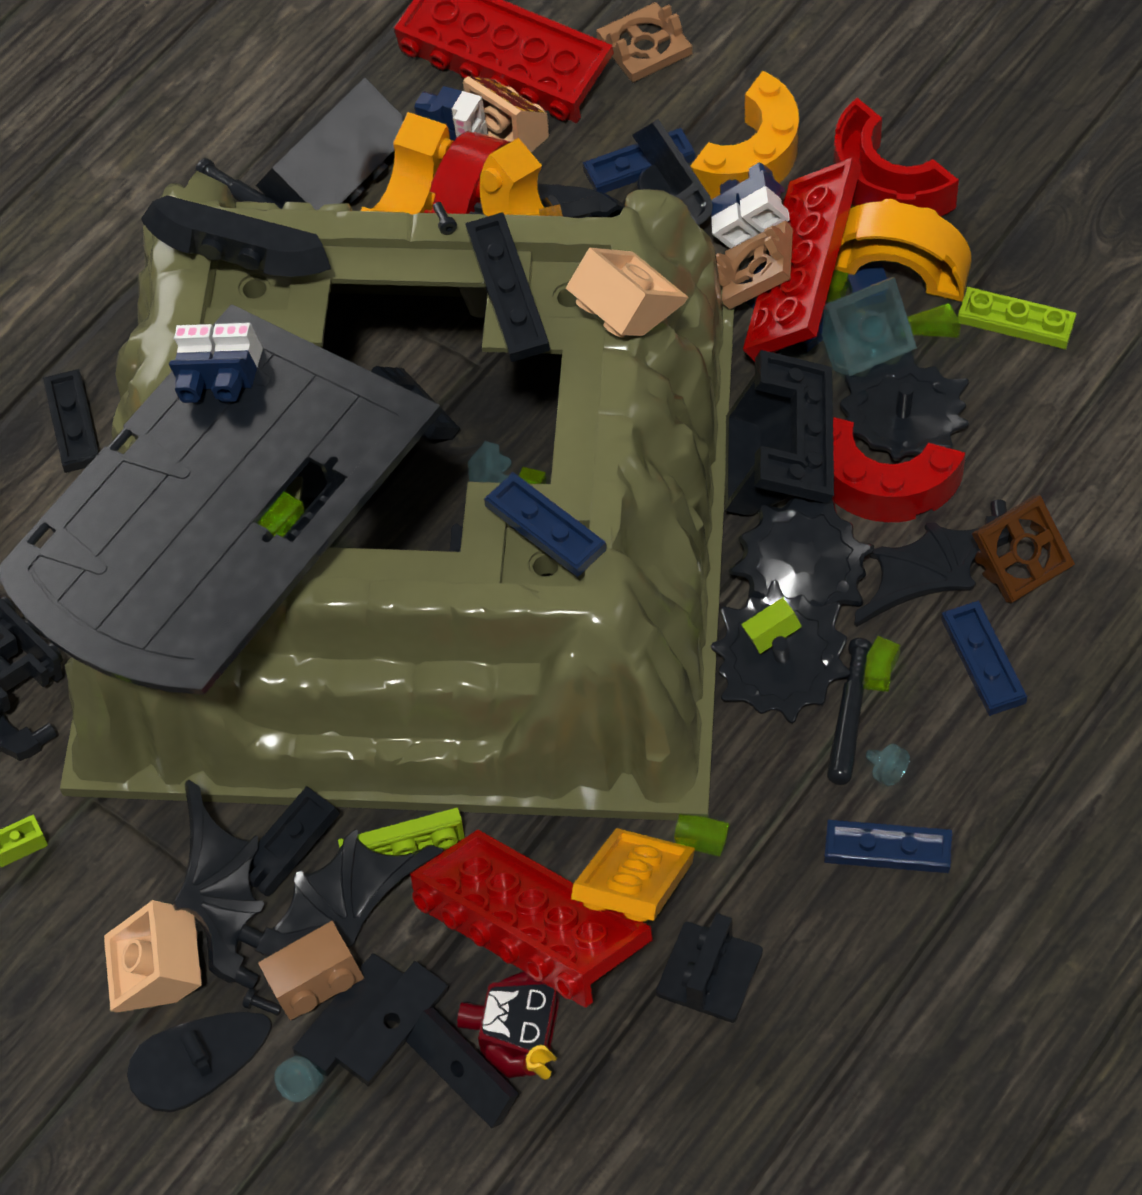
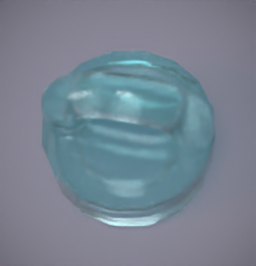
M894 743L885 747L882 752L871 749L865 754L867 760L875 764L873 767V777L886 786L897 783L909 765L908 751Z
M300 1056L290 1057L280 1064L275 1072V1084L278 1091L283 1097L293 1102L305 1100L316 1092L318 1086L323 1082L321 1072L309 1060Z

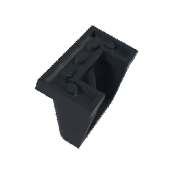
M760 350L755 357L754 376L726 415L725 511L742 515H753L759 512V504L772 506L792 495L829 503L834 496L832 367Z

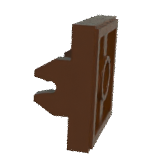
M1034 495L972 533L980 549L975 557L976 563L984 565L986 571L982 573L983 576L991 583H997L1005 601L1009 603L1016 601L1075 565L1041 495ZM1019 519L1031 520V530L1039 533L1036 535L1025 533ZM1007 527L1012 537L1010 551L998 557L997 541L1002 530ZM1025 537L1029 538L1035 547L1033 556L1028 560L1021 559L1017 553V544ZM1042 547L1048 550V559L1043 568L1038 560ZM1015 562L1025 564L1031 577L1026 579L1016 578L1007 573L1005 568Z

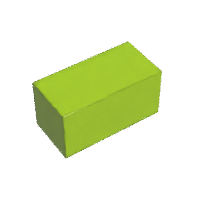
M783 597L741 624L760 654L773 646L772 642L776 637L783 636L786 638L802 627L795 612Z
M34 814L0 829V867H4L48 846Z

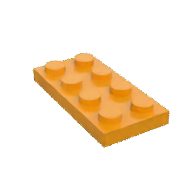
M616 828L574 882L571 899L583 902L585 907L592 910L602 911L610 909L624 913L625 917L634 921H654L693 863L695 848Z

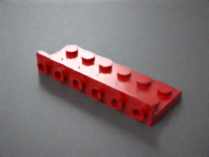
M413 0L394 27L399 48L408 56L421 57L430 61L439 69L447 68L460 74L464 79L467 76L495 79L502 85L513 88L519 96L530 103L541 106L555 118L560 120L567 119L574 123H578L581 118L580 104L614 54L613 45L504 0Z
M853 157L789 182L783 205L789 211L790 221L788 223L793 228L790 280L757 296L743 346V351L754 361L760 350L776 353V351L810 340L817 336L861 166Z
M480 830L474 831L410 873L413 887L412 898L416 907L421 912L430 914L443 922L449 929L460 932L470 938L476 945L485 947L501 957L504 962L513 964L528 973L534 980L543 982L558 991L564 998L571 999L584 1008L593 1003L590 984L652 941L651 927L642 921L628 919L624 916V913L610 909L602 911L592 910L585 907L583 902L572 900L571 895L574 883Z

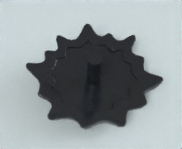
M910 350L905 351L900 361L896 364L890 365L885 364L880 359L875 360L867 376L860 377L850 373L845 374L851 395L844 398L840 402V406L848 417L846 420L854 422L853 436L866 441L872 449L889 452L895 461H899L906 455L918 456L928 443L952 449L951 434L963 430L969 425L968 420L959 417V414L966 408V403L961 401L959 397L969 384V380L967 378L947 379L941 375L936 366L918 367Z
M794 496L782 508L759 504L760 522L755 528L739 536L738 539L743 545L744 554L740 561L729 568L731 575L742 576L748 579L750 585L749 597L763 598L768 592L771 581L776 580L779 582L782 593L787 598L804 595L814 606H823L838 602L840 605H863L864 600L858 589V582L866 576L863 559L874 551V546L855 539L853 524L841 519L837 515L833 497L829 503L819 501L810 503L801 497Z
M772 580L768 592L763 598L749 597L746 606L742 609L721 607L720 612L727 633L723 639L713 642L710 647L724 658L723 664L718 669V672L728 681L727 688L721 695L722 700L747 702L759 713L778 710L782 712L790 723L796 721L802 707L808 704L823 705L829 683L850 675L849 669L839 658L847 642V636L835 628L841 607L840 603L834 602L823 606H814L804 595L787 598L782 593L779 582ZM783 597L795 612L802 627L786 638L783 636L776 637L772 642L773 646L760 654L741 624Z

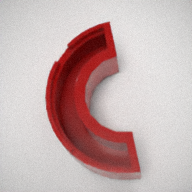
M858 98L851 102L837 122L833 165L853 157L861 166L852 204L857 206L864 203L882 202L885 199H894L899 203L933 209L940 217L954 210L957 205L959 179L934 159L921 165L902 166L892 164L881 158L876 151L881 146L882 117Z
M466 131L459 135L443 156L429 191L436 193L433 205L436 202H441L447 214H470V211L475 212L473 206L477 202L480 203V175L484 163L492 152L510 142L475 131L474 133ZM433 206L432 211L427 209L424 211V213H436Z
M833 417L834 503L847 512L877 522L910 521L916 519L917 514L930 509L936 511L942 507L959 488L963 479L965 452L928 443L922 453L910 461L898 464L879 463L866 457L857 448L853 438L854 422Z

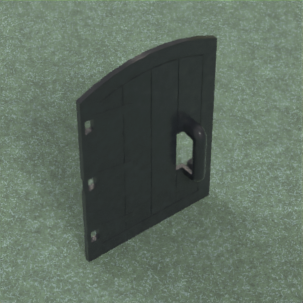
M231 304L212 326L215 328V324L251 323L263 347L252 388H241L237 400L231 402H222L215 398L211 389H203L198 402L183 403L175 392L176 378L171 371L123 425L124 429L108 447L105 446L4 559L0 564V581L11 600L29 623L53 645L75 660L105 675L134 685L167 692L205 695L443 412L441 406ZM131 435L137 439L124 454L118 452ZM310 461L320 466L327 481L326 487L283 537L278 534L273 537L268 529L257 524ZM48 529L54 532L41 548L35 546Z

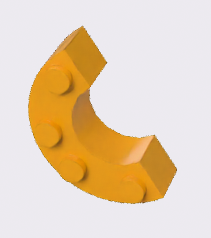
M765 71L761 72L745 93V123L754 128L757 133L749 140L737 145H718L708 142L690 166L711 197V200L720 195V185L731 179L738 180L741 183L748 179L749 168L759 162L772 171L773 177L778 183L785 179L794 166L798 154L799 134L797 104L788 88L776 77Z
M410 112L407 113L393 142L395 150L394 167L387 189L381 200L373 208L362 207L361 211L405 212L409 214L424 213L426 209L432 211L436 193L429 190L443 156L454 142L450 139L449 129L446 124Z
M519 137L492 152L484 163L480 175V200L483 213L486 216L502 212L504 215L540 216L538 209L544 208L537 190V178L542 165Z
M894 199L864 203L850 208L834 268L835 271L855 275L859 267L869 262L881 260L897 262L912 268L921 275L926 283V293L963 302L972 256L967 241L952 224L940 217L933 209L899 203Z

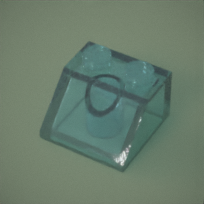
M894 277L824 305L822 336L834 371L851 376L917 348Z

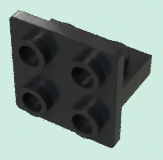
M719 913L715 914L710 927L706 925L700 926L688 921L684 922L657 986L656 995L661 999L734 1023L738 1018L763 955V948L733 937L732 918Z

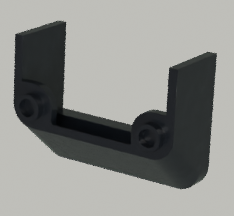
M659 119L632 134L651 163V166L640 174L637 181V189L665 191L683 201L698 225L707 220L713 208L711 197ZM553 193L541 200L544 208L560 204Z

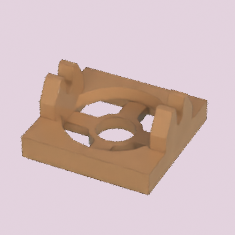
M655 2L597 30V39L613 45L614 54L612 58L632 83L692 55V45L682 34L679 16L677 13L672 15L670 5L661 8ZM644 23H651L660 26L662 30L651 34L642 32L638 26ZM627 32L632 38L631 45L627 46L624 38L620 40L621 34ZM670 39L668 49L660 54L657 51L658 44ZM640 40H649L654 43V46L649 50H639L635 47V44ZM636 55V56H638V57L648 58V59H640V58H635V57H633V56Z
M786 220L764 229V232L725 251V255L721 253L716 254L720 285L723 287L722 302L728 309L734 308L790 280L793 228ZM754 255V259L749 263L748 267L739 271L741 262ZM767 261L765 267L760 272L754 274L755 269L761 263ZM748 279L752 280L746 284H740Z

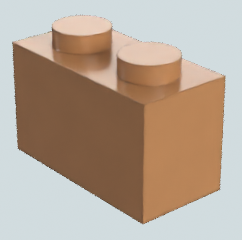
M333 921L258 962L290 1021L301 1014L310 1012L315 1006L338 993L348 990L352 985L364 979Z

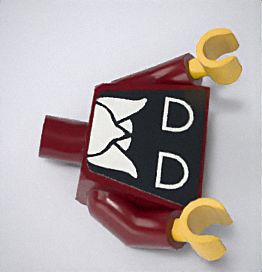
M522 971L502 979L500 982L489 984L484 1005L461 1002L457 1027L479 1031L480 1052L485 1055L489 1063L506 1077L515 1078L537 1074L541 1079L547 1080L551 1076V1071L547 1069L549 1061L557 1060V1057L551 1052L560 1004V993L543 982L534 980L528 973Z

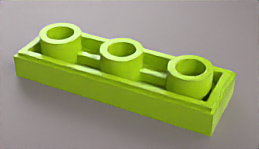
M968 287L958 314L957 323L1067 349L1077 313Z
M458 807L361 833L357 836L362 844L369 849L387 855L409 854L421 850L427 845H434L444 850L465 838ZM343 839L338 840L339 848L343 844Z

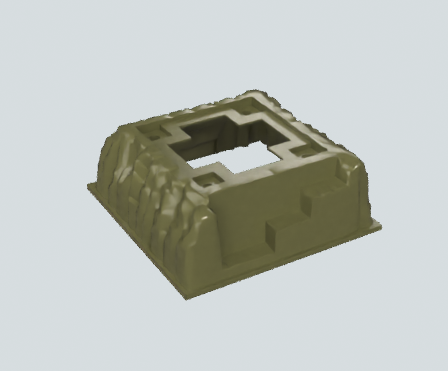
M196 171L186 187L179 183L169 184L164 189L161 197L168 195L317 234L324 246L331 269L317 274L296 277L269 275L261 270H249L241 265L227 261L211 260L200 254H188L179 251L160 241L144 225L145 268L138 274V326L133 330L129 340L122 345L118 352L115 375L121 400L113 415L112 441L124 429L123 425L171 373L172 370L169 362L176 359L178 349L174 339L177 325H213L231 304L304 340L323 347L330 293L462 297L471 316L485 319L482 352L508 353L465 226L467 222L488 216L483 214H447L448 217L455 219L457 229L452 234L444 235L438 228L440 220L436 213L409 214L405 212L352 211L349 203L326 204L319 210H315L311 203L286 202L282 209L274 203L236 202L227 185L199 171ZM635 190L627 194L625 207L620 215L615 217H586L578 219L563 216L505 215L549 341L550 351L541 354H562L551 484L530 485L606 542L607 550L580 576H575L485 507L484 498L500 483L468 482L460 552L328 548L205 695L167 692L134 685L105 675L71 657L65 664L73 718L60 785L62 795L187 801L184 784L187 780H191L200 787L203 802L290 805L307 786L334 807L446 811L458 807L459 812L708 822L717 653L710 646L713 642L718 641L725 505L726 415L730 407L735 307L728 309L722 302L723 289L720 287L713 243L710 236L702 228H699L683 201L661 190ZM589 247L633 251L687 295L688 299L684 305L644 336L625 335L624 338L610 333L603 325L605 321L597 314H591L580 308L576 304L577 298L566 289V286ZM131 435L118 452L124 454L137 439ZM297 476L257 523L268 529L273 537L276 534L283 537L299 518L304 483L301 476ZM546 573L553 574V575L548 576V577L540 576V575L546 574Z

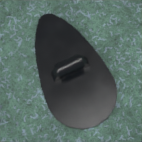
M224 1013L176 1025L152 1035L137 1047L130 1058L127 1077L131 1092L142 1105L154 1111L174 1112L188 1108L223 1085L254 1058L271 1032L270 1019L258 1013Z

